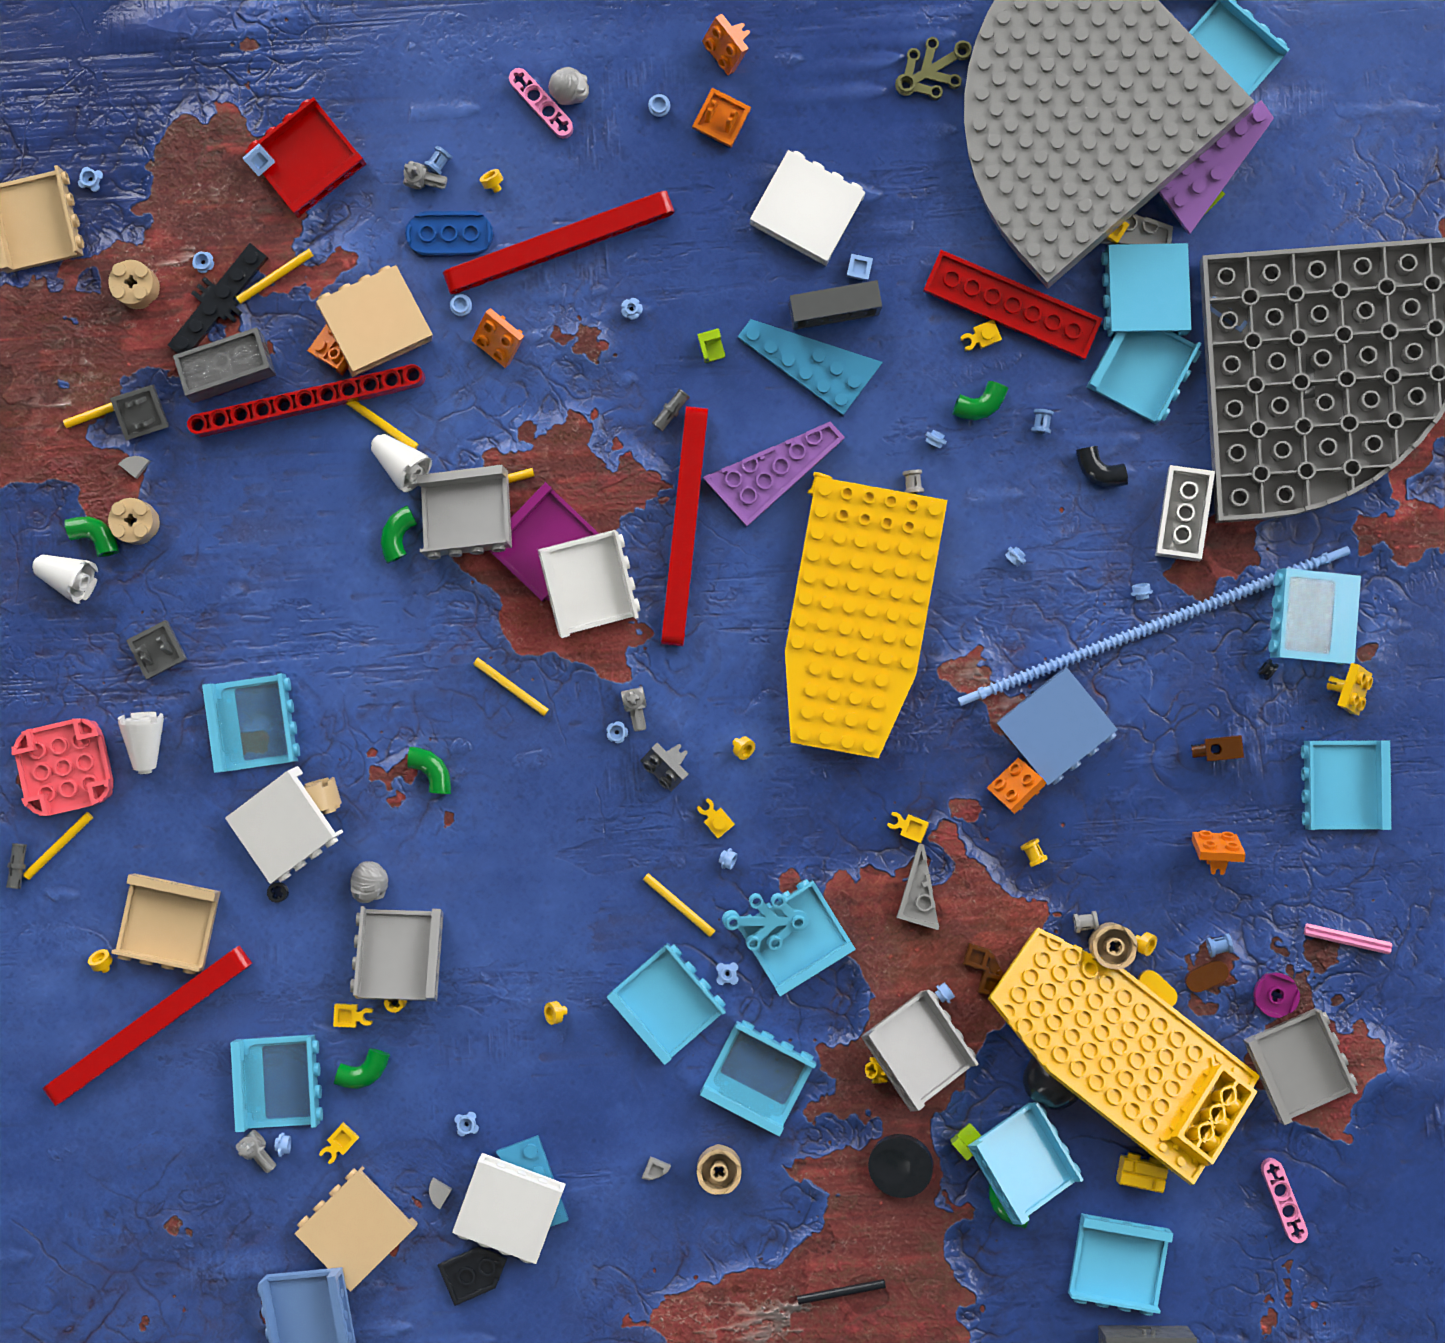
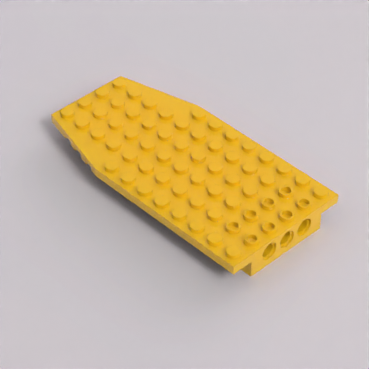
M816 476L785 646L791 743L879 759L917 673L948 500Z
M1036 928L990 994L988 1000L1049 1075L1186 1183L1194 1185L1205 1166L1214 1164L1257 1093L1253 1087L1260 1078V1075L1125 969L1106 968L1099 964L1090 953L1082 950L1083 948L1065 942L1064 939Z

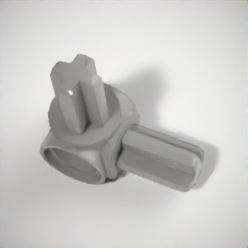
M409 161L408 164L404 165L403 184L413 189H422L425 185L445 189L447 177L430 173L425 165Z
M643 687L621 691L624 709L626 712L630 711L633 730H645L646 722L643 708H646L647 705Z
M252 1130L236 1144L239 1156H243L247 1160L254 1158L266 1173H269L276 1167L274 1160L264 1150L266 1147L264 1138L256 1130Z

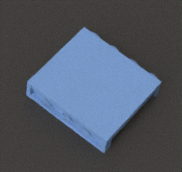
M1066 666L997 721L1000 728L1036 772L1045 780L1047 785L1051 783L1055 785L1064 778L1062 775L1068 769L1070 771L1076 769L1081 764L1080 760L1086 755L1091 757L1099 750L1097 746L1103 741L1108 743L1117 736L1115 732L1118 730Z
M343 1267L266 1274L258 1283L257 1291L262 1301L261 1313L266 1323L265 1336L269 1343H356Z

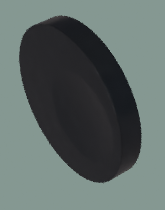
M893 1134L882 1138L873 1147L868 1161L869 1174L874 1184L882 1192L897 1198H908L921 1193L930 1183L934 1168L933 1159L928 1148L920 1140L905 1134Z

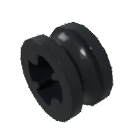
M1269 658L1260 667L1257 674L1264 675V679L1267 681L1273 676L1279 665L1277 663L1273 664L1272 659Z
M282 882L273 883L267 889L269 900L275 903L285 900L289 894L287 885ZM279 886L281 887L280 892L283 893V896H278L276 898L274 897L275 892H273V888L277 889Z

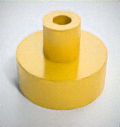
M499 169L490 170L481 176L480 182L484 189L492 188L494 193L501 190L499 183L503 180V176Z
M746 736L740 739L735 738L732 742L734 746L733 754L741 760L749 758L755 750V743Z
M1148 932L1142 936L1136 935L1137 951L1145 956L1151 955L1156 947L1157 937Z
M102 949L94 952L89 957L88 964L93 971L106 973L110 970L109 966L113 958L108 950Z
M558 1001L546 1003L544 1015L550 1025L561 1023L563 1015H567V1008L561 1006Z

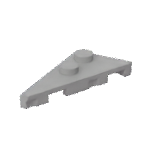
M918 843L897 918L938 930L939 923L927 865V856L924 844Z

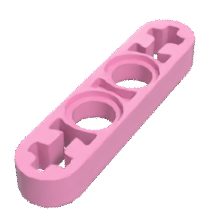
M515 68L509 75V81L513 89L556 136L562 139L570 137L573 133V124L569 117L524 69ZM515 76H523V81L527 85L525 90L524 86L519 81L515 83ZM532 90H537L540 93V97L536 101L528 98V93ZM546 106H552L555 109L551 117H546L542 113ZM557 118L563 125L568 124L566 132L564 130L559 131V125L555 121Z
M1267 1158L1261 1164V1172L1285 1234L1291 1241L1302 1243L1306 1240L1308 1231L1284 1168L1276 1159ZM1270 1164L1277 1166L1274 1172L1278 1178L1282 1177V1179H1274L1272 1173L1267 1172L1270 1169ZM1278 1184H1284L1286 1187V1191L1282 1196L1275 1194L1274 1190ZM1286 1205H1292L1294 1208V1213L1289 1217L1283 1215V1208ZM1294 1221L1295 1226L1301 1229L1298 1237L1291 1234L1294 1232V1228L1290 1222Z

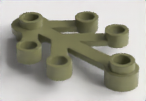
M935 37L928 38L925 44L926 53L922 69L914 75V67L920 58V51L916 48L909 49L905 73L898 76L895 82L896 91L903 96H909L914 92L929 95L932 100H939L943 93L940 86L934 85L931 87L919 82L929 79L948 84L951 89L959 88L962 81L959 75H949L937 71L956 60L968 59L972 51L970 43L964 40L957 42L953 52L932 63L934 53L939 46V41ZM934 42L936 46L931 48L928 43ZM964 49L966 54L960 55L958 50ZM916 53L917 58L912 59L909 54ZM951 79H957L958 84L953 85ZM907 82L910 87L903 88L902 83ZM938 90L940 94L935 96L932 94V91Z

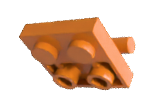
M326 324L307 351L312 356L336 369L335 371L343 376L349 365Z

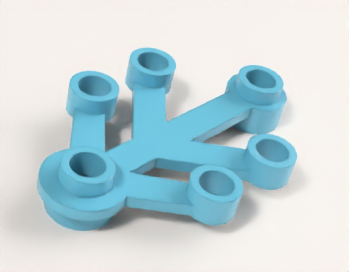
M754 893L749 897V903L764 916H739L736 911L729 910L722 917V922L728 930H735L739 926H763L754 935L746 938V945L750 950H757L760 947V941L774 928L784 926L776 935H771L767 940L770 949L778 950L782 946V941L791 932L804 930L809 922L807 914L802 910H793L780 893L772 895L771 903L775 908L781 909L786 916H777L764 903L761 895ZM759 898L760 901L754 904L753 900ZM777 898H781L780 903H774ZM735 919L736 922L730 925L729 922ZM797 919H801L800 923L794 924ZM752 940H756L754 945H749ZM778 940L776 945H771L772 941Z

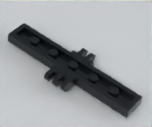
M249 243L216 285L204 277L202 281L208 287L205 289L202 285L198 284L196 287L203 293L199 295L194 290L191 293L202 303L168 343V346L178 354L197 348L220 318L224 321L229 318L235 323L237 319L231 313L234 311L239 316L243 313L236 308L238 305L235 301L236 296L244 290L269 258Z

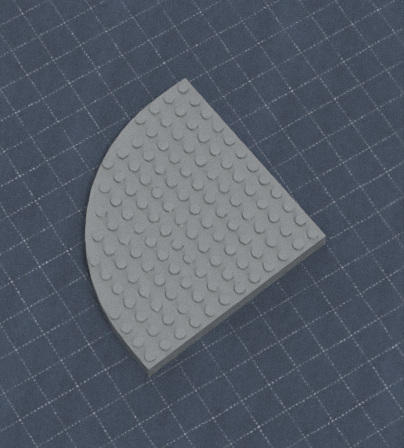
M994 0L976 38L968 66L964 94V125L968 155L976 186L991 219L1017 256L1048 289L1253 110L1255 101L1159 0Z
M1445 238L1203 255L1200 259L1212 471H1215L1213 481L1215 523L1290 517L1317 510L1342 500L1377 481L1400 464L1425 439L1430 430L1445 412ZM1210 304H1212L1211 306L1222 313V316L1220 318L1211 312ZM1223 318H1229L1233 322V326L1226 323ZM1244 320H1246L1248 324L1240 333L1235 327L1236 325L1241 326ZM1312 355L1310 365L1315 369V380H1310L1309 376L1305 374L1306 356ZM1310 385H1315V397L1303 399L1304 391Z

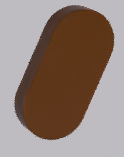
M1218 960L1206 963L1186 974L1185 985L1193 992L1207 990L1227 979L1229 975L1228 967Z

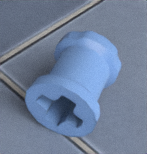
M436 146V151L429 161H425L424 165L435 174L441 175V169L453 157L443 148Z
M1034 409L1036 416L1031 432L1051 434L1049 427L1051 416L1054 415V412L1047 409Z
M1229 933L1225 934L1224 937L1215 939L1206 938V946L1211 958L1215 957L1216 954L1234 952V946Z

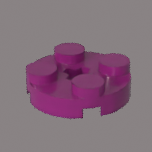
M1278 972L1264 974L1257 981L1253 991L1254 1004L1261 1012L1274 1018H1280L1288 1013H1292L1297 1008L1300 1000V993L1294 980ZM1280 989L1281 999L1277 998L1276 1001H1273L1272 991Z

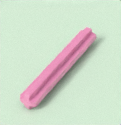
M1306 924L1304 928V934L1310 937L1390 954L1392 950V943L1312 924Z

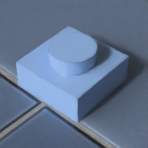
M260 144L243 157V160L258 176L275 163L274 159Z
M851 254L846 277L868 282L873 258Z

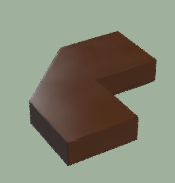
M968 943L962 964L983 970L977 992L990 996L1004 974L991 949Z

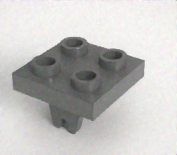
M154 384L110 398L126 440L169 427Z
M164 620L126 640L146 680L188 660L168 620Z
M656 743L640 761L643 763L646 771L653 773L658 778L663 788L669 789L672 792L689 775L680 766L688 752L686 750L682 753L679 752L681 744L666 752Z

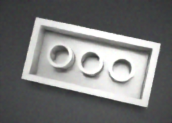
M1169 466L1155 556L1201 561L1215 471Z

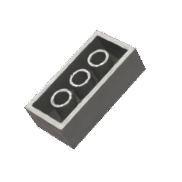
M878 280L790 295L788 304L793 330L877 316L882 309Z

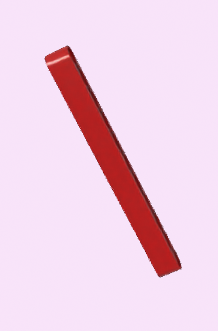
M657 192L451 267L443 272V276L450 294H457L673 215L675 211L668 192Z
M415 364L401 366L194 414L188 419L187 427L190 432L199 437L215 435L336 407L351 401H361L418 388L424 384L425 374ZM418 371L419 378L415 381H410V373ZM396 376L398 378L397 383L394 386H389L388 379ZM375 381V389L367 391L366 385L368 382ZM349 386H354V393L346 396L345 389ZM327 391H332V399L324 401V394ZM306 396H311V403L307 406H303V398ZM284 401H289V409L282 411L281 404ZM268 406V413L260 416V408ZM241 411H246V419L243 421H239V413ZM220 416H225V423L218 426L217 419ZM203 421L204 427L200 431H196V423Z
M686 406L661 640L663 645L684 646L708 408Z
M239 945L42 1089L54 1106L59 1105L253 963Z

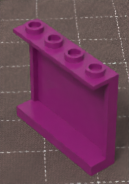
M545 482L511 517L512 548H505L503 552L489 551L544 602L546 599L550 601L538 549L599 533Z

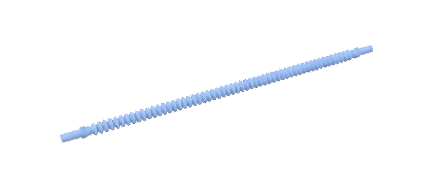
M1346 546L1330 553H1323L1317 558L1311 557L1310 561L1306 559L1305 563L1299 562V565L1293 564L1292 568L1290 566L1287 568L1312 571L1314 568L1317 570L1318 566L1328 565L1331 561L1349 555L1351 552L1349 547ZM1270 573L1269 577L1265 575L1263 579L1258 578L1257 582L1252 580L1251 584L1247 582L1245 586L1240 585L1239 589L1234 587L1233 591L1229 589L1228 593L1222 592L1221 596L1219 594H1216L1215 598L1211 596L1210 600L1204 599L1203 603L1198 601V605L1193 603L1192 607L1186 606L1185 610L1180 608V612L1175 610L1174 614L1168 613L1167 617L1163 615L1162 619L1157 617L1156 621L1151 620L1149 624L1145 622L1144 626L1139 624L1138 628L1133 627V630L1127 629L1126 633L1121 631V635L1109 636L1108 640L1104 638L1103 642L1091 643L1090 647L1086 645L1085 649L1073 650L1072 654L1068 652L1067 656L1063 654L1061 658L1056 657L1054 661L1050 659L1049 663L1045 661L1044 665L1038 664L1037 668L1032 666L1031 670L1027 668L1026 672L1020 671L1019 675L1014 673L1013 677L1009 675L1008 679L1002 678L1001 682L999 680H996L995 684L991 682L990 686L980 687L977 691L957 698L958 702L962 706L980 698L983 700L991 694L997 695L998 691L1002 693L1003 689L1015 688L1016 684L1020 686L1021 682L1027 683V680L1032 681L1034 677L1038 679L1039 675L1043 677L1045 676L1044 673L1050 674L1051 670L1056 672L1057 668L1061 670L1062 666L1068 667L1069 663L1074 665L1075 661L1079 663L1080 659L1086 660L1087 656L1092 658L1093 654L1097 656L1098 652L1104 653L1105 649L1110 651L1111 647L1115 649L1116 645L1122 646L1123 642L1128 644V640L1133 642L1134 638L1140 639L1141 635L1145 637L1146 633L1151 635L1152 631L1158 632L1159 628L1163 630L1164 626L1169 628L1170 624L1181 623L1182 619L1187 621V617L1192 619L1193 615L1199 616L1200 612L1205 614V610L1210 612L1211 608L1217 609L1218 605L1222 607L1223 603L1228 605L1229 601L1235 602L1236 598L1240 600L1241 596L1246 598L1247 594L1253 595L1254 591L1258 593L1259 589L1263 591L1265 587L1275 586V574Z

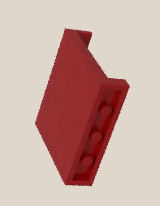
M314 97L303 101L298 110L284 116L279 125L269 128L265 132L264 137L259 141L255 140L250 143L245 151L247 154L260 144L274 159L275 163L262 174L298 218L366 165L361 155L341 133Z

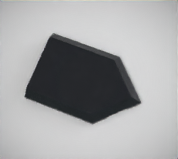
M478 1246L437 1264L454 1306L495 1289L507 1257Z

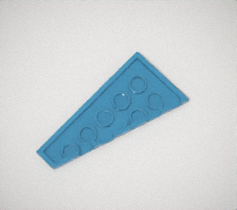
M750 319L738 335L739 340L842 416H844L883 363Z

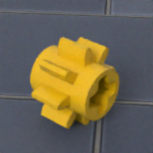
M870 1057V1062L865 1065L866 1077L872 1079L873 1084L888 1082V1077L875 1057Z

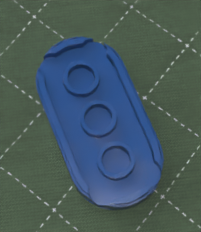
M477 211L420 212L408 222L405 230V237L410 248L422 256H476L482 254L490 247L494 236L493 227L489 220Z

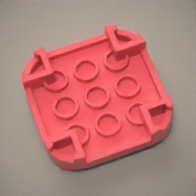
M72 719L27 729L21 732V735L16 739L14 747H12V755H15L24 795L22 802L33 813L39 816L60 814L98 805L111 797L113 793V775L104 735L95 721Z

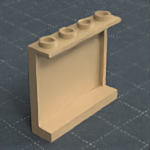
M58 165L54 166L55 171L0 183V269L5 273L83 256L82 248H84V241L82 236L78 234L77 229L80 223L77 215L73 212L72 206L75 205L73 195L68 190L70 179L67 172L63 171Z
M396 265L392 267L385 266L378 270L377 274L372 276L369 274L365 275L357 283L352 285L349 283L345 284L337 292L332 294L329 292L319 296L316 301V309L320 310L349 365L348 370L352 377L432 341L433 334Z
M135 873L129 874L127 884H130L118 942L116 949L112 950L111 954L118 955V959L122 960L140 959L139 963L145 965H153V962L159 963L162 968L174 970L175 967L183 968V972L188 974H196V972L204 970L221 891Z
M363 1166L358 1171L354 1168L345 1177L347 1182L342 1187L337 1184L329 1192L331 1197L326 1202L322 1199L313 1208L315 1213L310 1218L306 1215L297 1224L299 1229L294 1233L328 1269L343 1267L346 1288L350 1292L418 1224L412 1217L408 1219L363 1172L365 1169Z

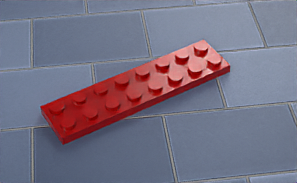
M940 250L923 290L925 293L986 319L993 320L1000 325L1082 360L1086 359L1103 319L943 250Z

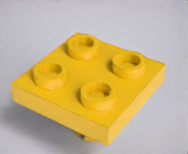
M1351 663L1346 680L1331 676L1328 681H1331L1333 684L1327 683V689L1340 692L1341 695L1337 705L1350 714L1359 716L1360 711H1363L1365 708V696L1367 690L1372 686L1373 677L1372 673L1361 665Z

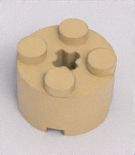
M126 260L116 263L109 275V288L112 295L129 308H146L158 297L160 290L158 278L152 270L139 261Z
M126 498L113 504L109 513L108 524L112 534L118 539L140 545L147 543L156 535L159 530L160 520L157 512L148 503L135 498ZM134 518H136L137 522H134L132 525L131 521L134 520Z
M334 777L305 783L304 788L323 814L332 813L340 807L342 802Z
M1114 922L1101 924L1099 929L1094 930L1088 939L1090 954L1099 964L1106 968L1123 969L1129 966L1136 957V937L1128 928ZM1112 941L1116 943L1115 950L1109 949Z
M717 1144L707 1148L700 1155L697 1163V1178L701 1187L708 1193L717 1195L730 1193L738 1186L741 1179V1161L733 1149ZM717 1166L719 1168L722 1166L723 1173L720 1171L718 1173H715V1167Z

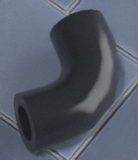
M1098 446L1076 450L1081 470L1091 482L1103 487L1128 485V474L1124 463L1117 465L1104 464L1100 459Z

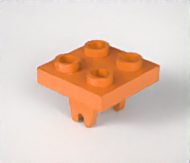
M720 14L715 17L702 42L707 51L716 59L718 65L727 75L735 72L749 49L743 40L750 34V31H742L745 26L744 23L731 26L724 15Z
M712 88L692 129L732 148L751 111V107Z
M490 308L485 312L471 341L506 368L511 363L524 338L523 331L515 329L505 320L506 318L503 315L499 316Z
M1018 757L987 789L1015 814L1018 810H1022L1023 806L1035 794H1039V790L1047 783Z
M1207 830L1192 832L1191 840L1199 860H1206L1207 864H1210L1211 874L1214 875L1216 870L1219 869L1220 874L1224 875L1229 861L1245 862L1246 854L1237 834L1232 832L1212 833Z

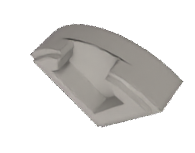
M131 456L123 459L118 465L138 479L151 461L144 457Z
M650 1156L642 1179L653 1180L668 1172L671 1165Z
M433 1177L429 1186V1195L433 1204L440 1209L452 1188Z

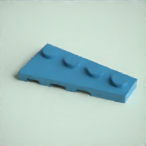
M539 1135L496 1151L500 1159L505 1162L554 1179ZM561 1198L550 1227L568 1221Z

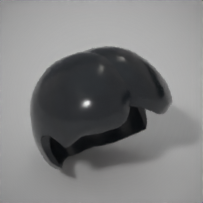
M1033 1055L1031 1056L1023 1073V1086L1027 1095L1051 1110L1065 1109L1074 1104L1079 1097L1049 1075Z

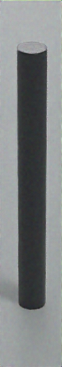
M881 1279L798 1295L797 1300L798 1305L884 1289L886 1285L885 1280Z

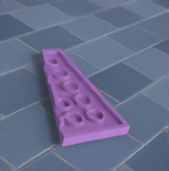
M1262 100L1253 106V110L1158 192L1188 235L1196 227L1273 121L1274 117Z
M828 422L795 438L786 440L779 445L745 458L731 466L722 468L715 473L706 475L703 479L747 527L841 443L845 437L831 422Z

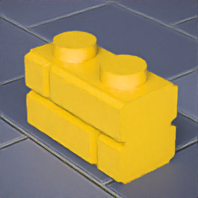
M1128 1152V1155H1120L1116 1181L1121 1185L1163 1193L1168 1168L1155 1157H1150L1149 1160L1142 1159L1140 1154Z

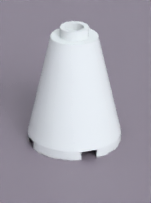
M386 434L377 435L371 442V451L398 489L403 492H409L418 486L416 475L428 474L431 469L432 460L428 455Z
M40 555L32 564L33 572L36 576L71 602L77 604L80 603L81 599L87 600L97 583L94 573L98 572V568L91 561Z
M156 712L131 713V718L125 719V715L118 717L119 728L133 770L138 771V774L152 773V769L156 768L164 721L162 713L156 716Z

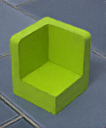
M719 328L697 334L705 363L725 358Z
M968 1123L950 1141L968 1161L973 1156L968 1145L981 1137V1134L971 1123Z

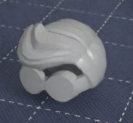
M561 68L554 72L550 78L549 93L558 104L573 105L583 103L589 94L587 76L574 68Z
M365 861L354 869L350 879L353 898L360 903H369L385 896L388 887V875L378 863Z

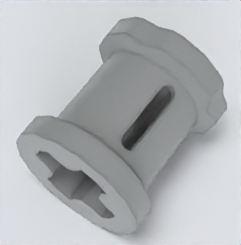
M922 470L902 472L906 481V490L904 492L911 494L924 492L920 476Z
M1096 911L1084 915L1073 914L1076 933H1080L1083 930L1094 929L1096 931L1099 929Z

